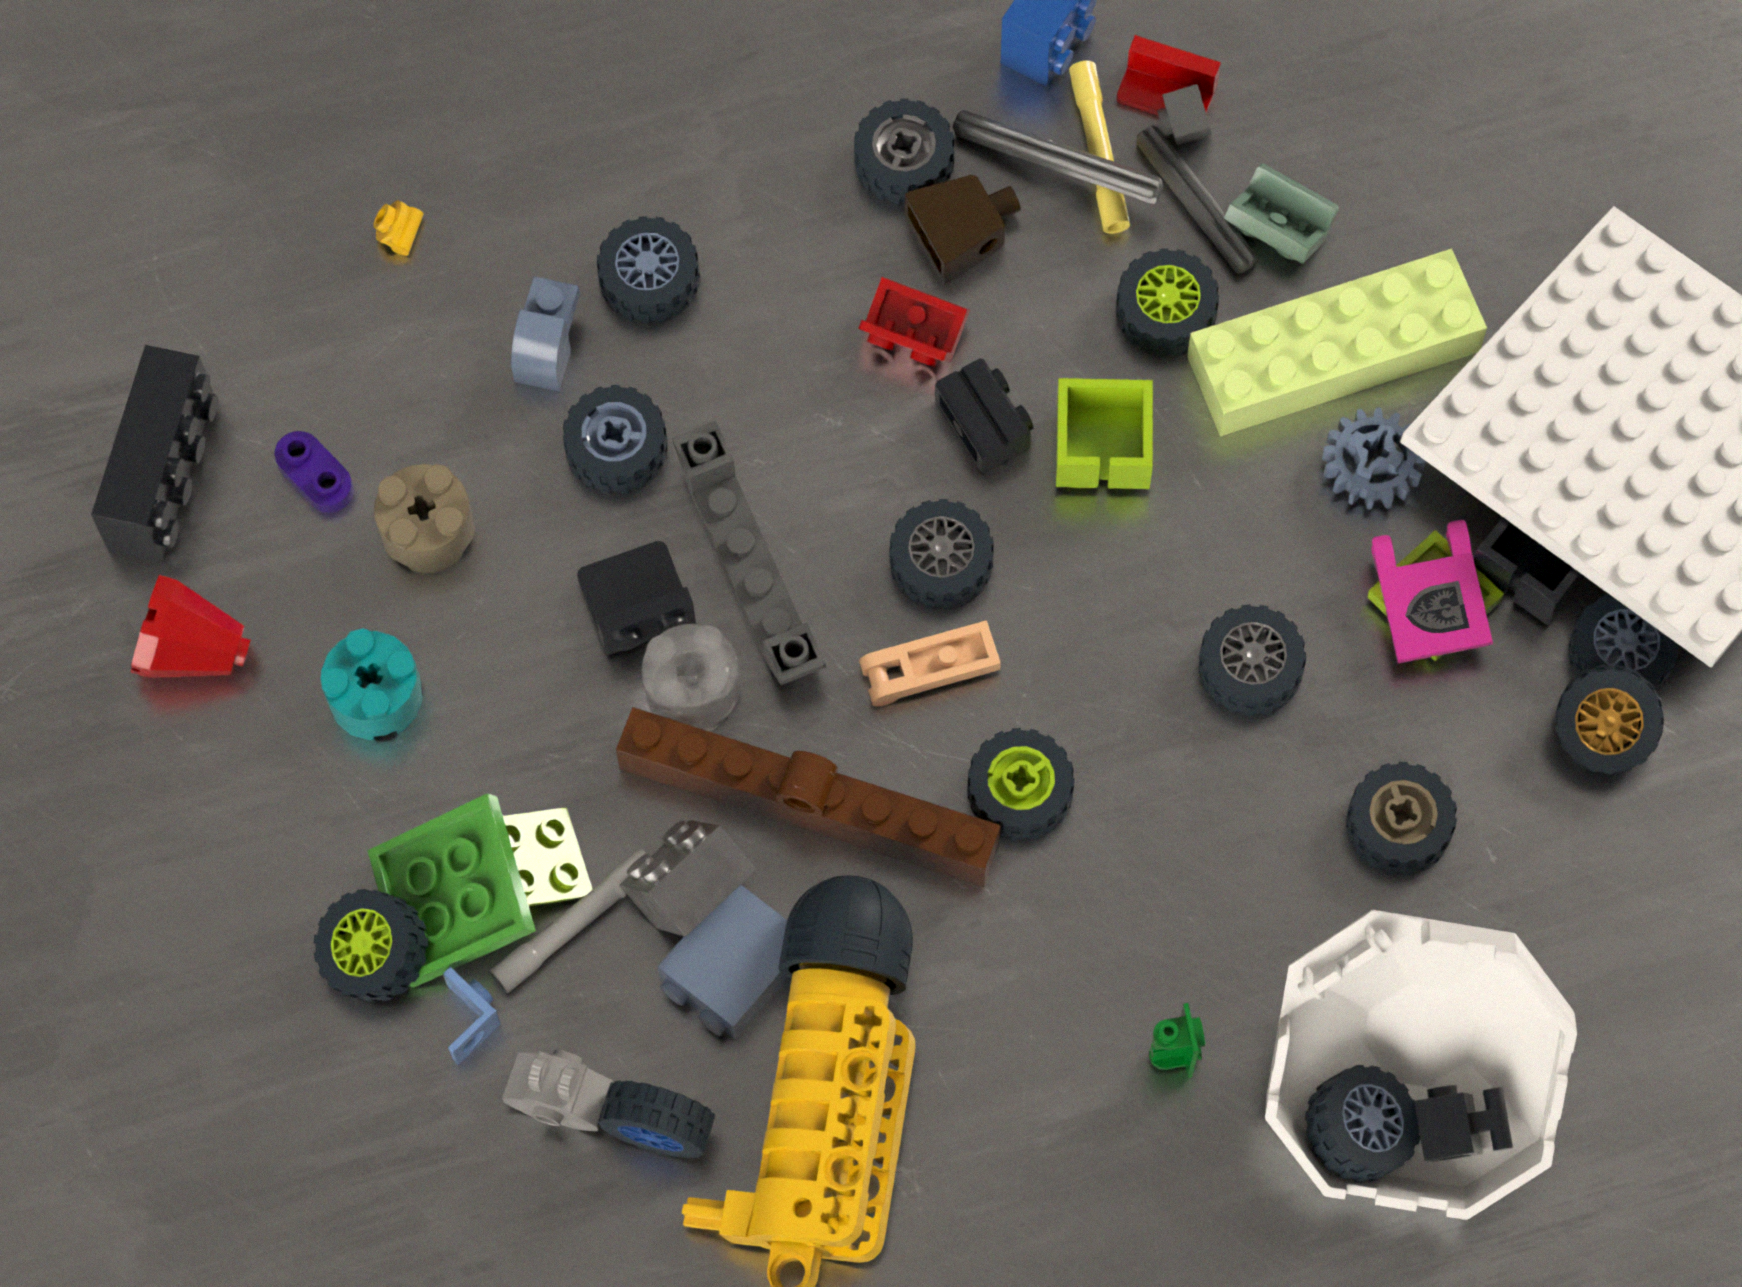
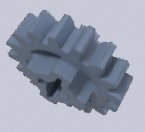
M1376 407L1373 417L1368 418L1362 409H1357L1355 422L1352 423L1343 416L1339 421V431L1330 429L1327 437L1329 446H1324L1322 460L1329 462L1325 466L1324 476L1325 478L1337 477L1334 482L1333 491L1339 493L1345 489L1350 492L1349 504H1354L1361 497L1365 498L1367 509H1372L1377 499H1381L1384 506L1390 508L1394 494L1405 501L1410 493L1409 486L1418 487L1422 476L1419 471L1424 470L1426 461L1400 443L1404 431L1411 424L1404 427L1399 426V413L1395 412L1388 420L1383 418L1382 409ZM1394 442L1399 446L1402 453L1396 450ZM1379 449H1382L1381 455L1376 458L1375 462L1372 461L1370 466L1366 468L1367 461L1370 460L1373 455L1376 456ZM1346 464L1352 466L1354 475L1348 470Z

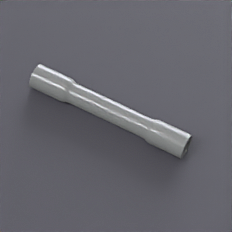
M639 848L613 869L603 882L532 940L520 945L493 967L489 973L502 990L508 994L539 969L544 960L619 899L628 896L619 885L629 877L627 874L628 868L638 858L647 853L642 848Z

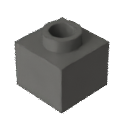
M1198 84L1162 95L1165 108L1158 109L1157 112L1164 136L1174 134L1178 146L1212 135Z

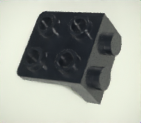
M662 541L646 544L583 566L578 570V582L606 656L618 651L633 649L641 643L664 635L679 633L685 628L696 624L694 604L688 588L682 587L669 550Z

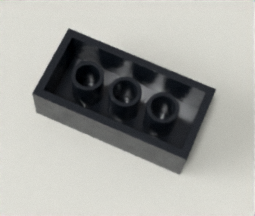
M149 345L144 347L91 513L109 552L163 563L167 547L173 548L176 543L179 531V523L176 520L180 505L185 506L189 501L192 490V480L189 476L193 463L198 464L202 459L205 448V438L202 434L206 421H213L218 405V396L212 390L210 375L206 374L201 358L198 355Z

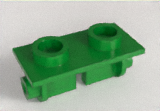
M1189 1003L1183 1004L1181 1017L1165 1019L1156 1024L1153 1030L1149 1059L1156 1068L1162 1070L1185 1066L1187 1077L1191 1078L1193 1077L1196 1061L1202 1060L1201 1047H1205V1037L1200 1017H1191Z

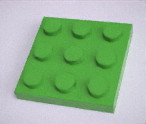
M488 793L367 850L378 891L407 901V905L417 910L419 913L417 916L420 920L424 921L426 927L424 932L425 937L428 938V948L425 951L427 958L425 965L420 968L418 973L420 975L417 980L410 983L409 986L417 987L443 975L449 967L456 969L536 932L497 796Z

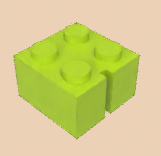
M1058 378L1056 487L1098 488L1099 480H1108L1107 488L1150 489L1153 468V380Z

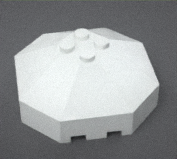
M1371 910L1289 964L1266 1094L1265 1120L1326 1197L1345 1200L1346 1194L1374 1198L1375 1205L1415 1212L1417 1206L1445 1210L1446 1217L1468 1220L1551 1167L1558 1120L1561 1119L1568 1083L1567 1073L1577 1036L1574 1011L1515 933ZM1364 1064V1067L1373 1065L1380 1067V1070L1384 1072L1389 1071L1396 1076L1395 1079L1401 1084H1405L1409 1089V1095L1415 1101L1427 1099V1089L1457 1085L1458 1093L1464 1092L1473 1095L1475 1112L1486 1110L1483 1090L1503 1087L1513 1148L1493 1151L1489 1131L1479 1133L1483 1154L1439 1162L1424 1161L1420 1139L1419 1144L1415 1146V1154L1411 1159L1404 1162L1405 1165L1377 1180L1370 1181L1369 1179L1359 1183L1354 1182L1353 1179L1348 1178L1345 1180L1338 1177L1336 1172L1333 1170L1329 1171L1323 1165L1324 1162L1319 1156L1316 1157L1312 1150L1313 1145L1306 1134L1307 1121H1305V1112L1309 1108L1308 1100L1310 1096L1317 1092L1316 1088L1321 1083L1355 1065Z

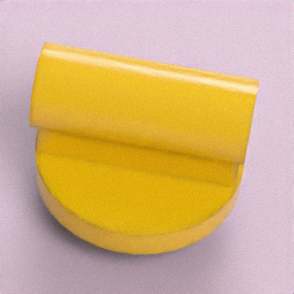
M396 200L391 205H383L373 222V228L376 229V240L390 246L397 254L409 255L424 215L423 212L415 207L407 206L400 200Z

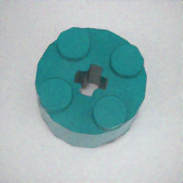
M364 628L354 630L346 638L340 640L327 654L321 669L320 680L322 690L337 724L350 735L366 740H375L374 736H385L394 731L398 734L404 731L417 717L423 702L421 678L408 647L395 636L379 631H369ZM373 682H379L380 684L377 686Z

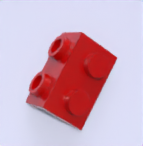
M882 277L866 320H861L858 329L869 333L867 339L869 343L893 351L895 343L912 349L909 358L936 367L938 360L952 361L970 310Z

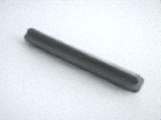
M966 110L960 111L953 122L952 129L958 137L1151 204L1158 201L1163 190L1160 177Z

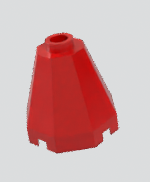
M159 575L150 597L146 618L143 620L131 663V673L148 678L231 675L234 665L243 667L251 639L242 637L245 626L180 581Z

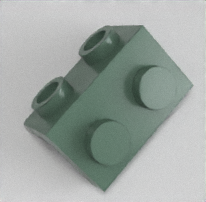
M1260 164L1256 168L1248 188L1229 205L1224 219L1235 225L1244 235L1256 237L1276 248V251L1281 256L1297 260L1303 264L1324 243L1339 207L1337 204L1266 164Z

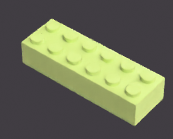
M1451 248L1190 333L1187 358L1221 437L1478 353L1482 347L1487 326Z

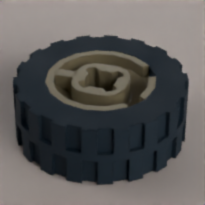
M1398 762V764L1394 765L1387 763L1381 765L1380 769L1376 771L1371 770L1365 775L1364 781L1362 783L1359 782L1356 786L1349 804L1346 827H1349L1348 837L1350 843L1355 845L1356 853L1361 859L1365 858L1371 867L1383 869L1388 874L1404 873V875L1414 874V871L1420 869L1424 871L1430 868L1435 860L1438 862L1444 855L1456 828L1457 818H1455L1457 806L1456 801L1452 800V791L1448 785L1445 786L1439 775L1435 772L1427 771L1426 767L1419 764L1414 766L1409 765L1408 762Z

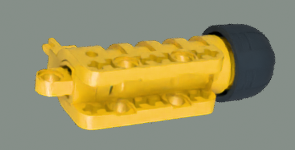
M836 876L817 883L798 899L787 919L778 968L782 974L791 978V985L755 1193L727 1190L725 1201L688 1197L687 1204H683L682 1208L684 1227L720 1231L719 1235L733 1244L762 1246L763 1248L770 1249L767 1278L771 1287H784L780 1280L782 1268L791 1261H799L805 1268L803 1280L795 1287H815L821 1259L856 1263L868 1262L877 1257L885 1241L916 1048L913 1033L900 1020L895 1019L893 1013L888 1009L890 995H896L906 990L913 946V933L909 917L897 898L885 886L861 876ZM895 1035L902 1040L901 1045L893 1046ZM889 1061L895 1067H899L897 1071L888 1068ZM886 1078H889L895 1083V1093L889 1101L884 1103ZM891 1115L889 1120L882 1116ZM879 1132L886 1137L885 1143H877ZM873 1159L879 1164H883L881 1169L872 1165ZM872 1175L878 1178L880 1189L878 1194L868 1201L870 1176ZM866 1213H875V1216L871 1218ZM862 1230L870 1235V1239L868 1242H861L859 1249L856 1250V1246L852 1243L860 1237Z

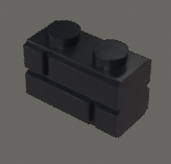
M979 358L962 367L960 371H955L939 379L935 383V401L980 472L985 474L1002 465L1004 461H1009L1026 452L1030 448V431L1034 429V426L1026 409L1022 405L1014 407L1007 394L1010 393V388L1003 373L998 368L990 370L985 360Z

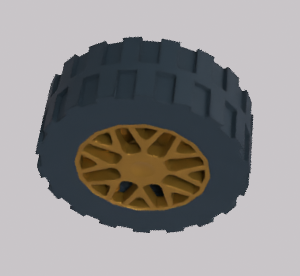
M1617 664L1615 666L1597 665L1596 668L1586 669L1579 673L1574 680L1567 684L1564 692L1561 694L1555 715L1556 733L1560 738V744L1564 751L1571 755V759L1575 763L1586 766L1587 770L1596 772V770L1602 771L1605 774H1614V772L1618 771L1625 773L1632 770V767L1643 764L1659 745L1664 727L1662 701L1656 693L1653 684L1649 680L1644 679L1641 673L1636 670H1629L1624 668L1623 665Z

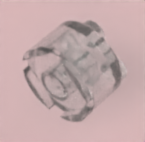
M685 624L670 628L649 641L642 663V677L646 700L651 712L706 731L719 727L727 720V716L737 705L740 698L741 684L736 653L730 642L721 634V631L711 625ZM695 676L697 681L688 682L687 677Z

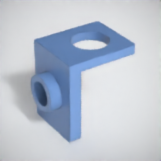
M449 967L443 973L448 987L479 1016L448 1047L452 1059L459 1065L501 1023L496 1010L490 1005L494 1000L491 994L477 980L472 979L467 983L455 970Z

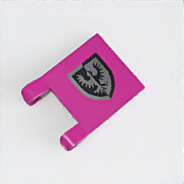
M1464 520L1452 521L1447 525L1446 537L1451 557L1396 567L1391 537L1389 535H1382L1372 539V556L1379 578L1398 663L1493 644L1472 555L1468 528Z

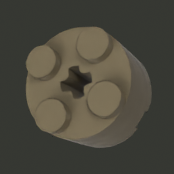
M441 464L412 465L395 472L380 482L374 504V516L383 546L388 555L394 561H398L410 567V570L419 573L439 572L456 564L462 558V553L468 544L472 542L475 523L467 492L461 481L452 474L451 470ZM429 517L427 520L420 521L421 518Z

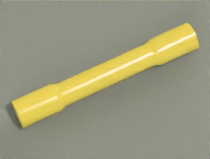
M1092 61L1077 62L1069 68L1076 105L1080 109L1088 151L1090 154L1114 161L1102 108L1103 97L1096 65ZM1096 185V199L1103 231L1108 234H1116L1127 230L1130 227V221L1124 194Z

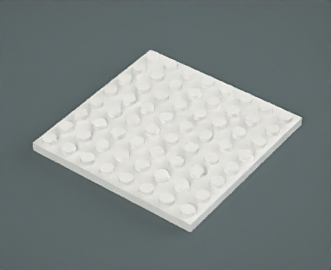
M1613 206L1404 431L1400 443L1712 668L1742 632V295Z

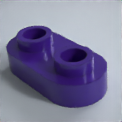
M294 431L284 435L278 441L274 456L280 472L314 508L322 512L332 513L342 510L350 503L354 487L349 472L312 434L304 431ZM295 448L305 449L304 454L300 457L290 456L291 451ZM326 479L336 481L331 488L324 489L320 487L321 483Z

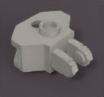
M554 1050L553 1055L541 1051L539 1053L518 1052L502 1099L505 1104L532 1116L542 1123L552 1126L563 1125L576 1130L598 1132L600 1128L598 1120L610 1083L613 1080L587 1068V1065L581 1064L582 1058L564 1050Z

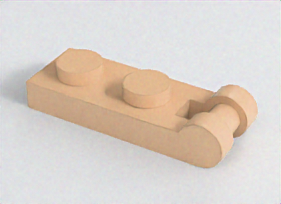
M987 620L875 651L859 659L862 674L869 677L872 687L868 690L872 705L876 707L891 704L905 696L1001 669V662ZM900 666L903 677L889 680L887 670Z

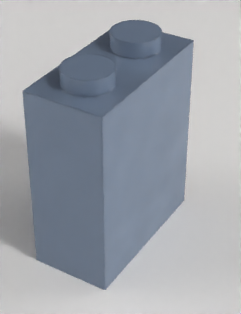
M740 885L686 937L683 936L658 965L660 981L663 982L660 986L661 990L678 1005L683 1006L687 1001L700 1012L698 1019L710 1031L718 1036L726 1032L736 1040L789 978L782 974L778 968L787 920L744 886Z

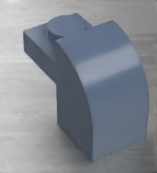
M533 277L524 310H519L514 331L511 354L514 382L560 391L571 353L568 334L580 296L578 285Z

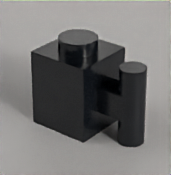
M1457 1085L1427 1089V1099L1414 1101L1424 1161L1439 1162L1483 1154L1479 1133L1489 1131L1493 1151L1513 1148L1503 1087L1483 1090L1486 1110L1475 1112L1473 1095L1464 1092L1458 1093Z

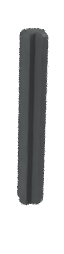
M1154 125L1141 131L1137 135L1136 142L1138 147L1233 270L1238 274H1242L1251 269L1256 264V253L1235 226L1224 219L1225 213L1163 133Z

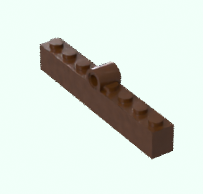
M635 707L631 709L616 748L620 770L981 887H985L1000 844L1001 825L837 773L838 767L829 759L807 751H794L790 758Z

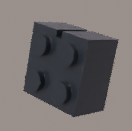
M1504 517L1500 519L1477 548L1474 556L1475 567L1500 589L1504 595L1510 588L1514 590L1515 595L1512 601L1547 625L1585 578L1584 575Z

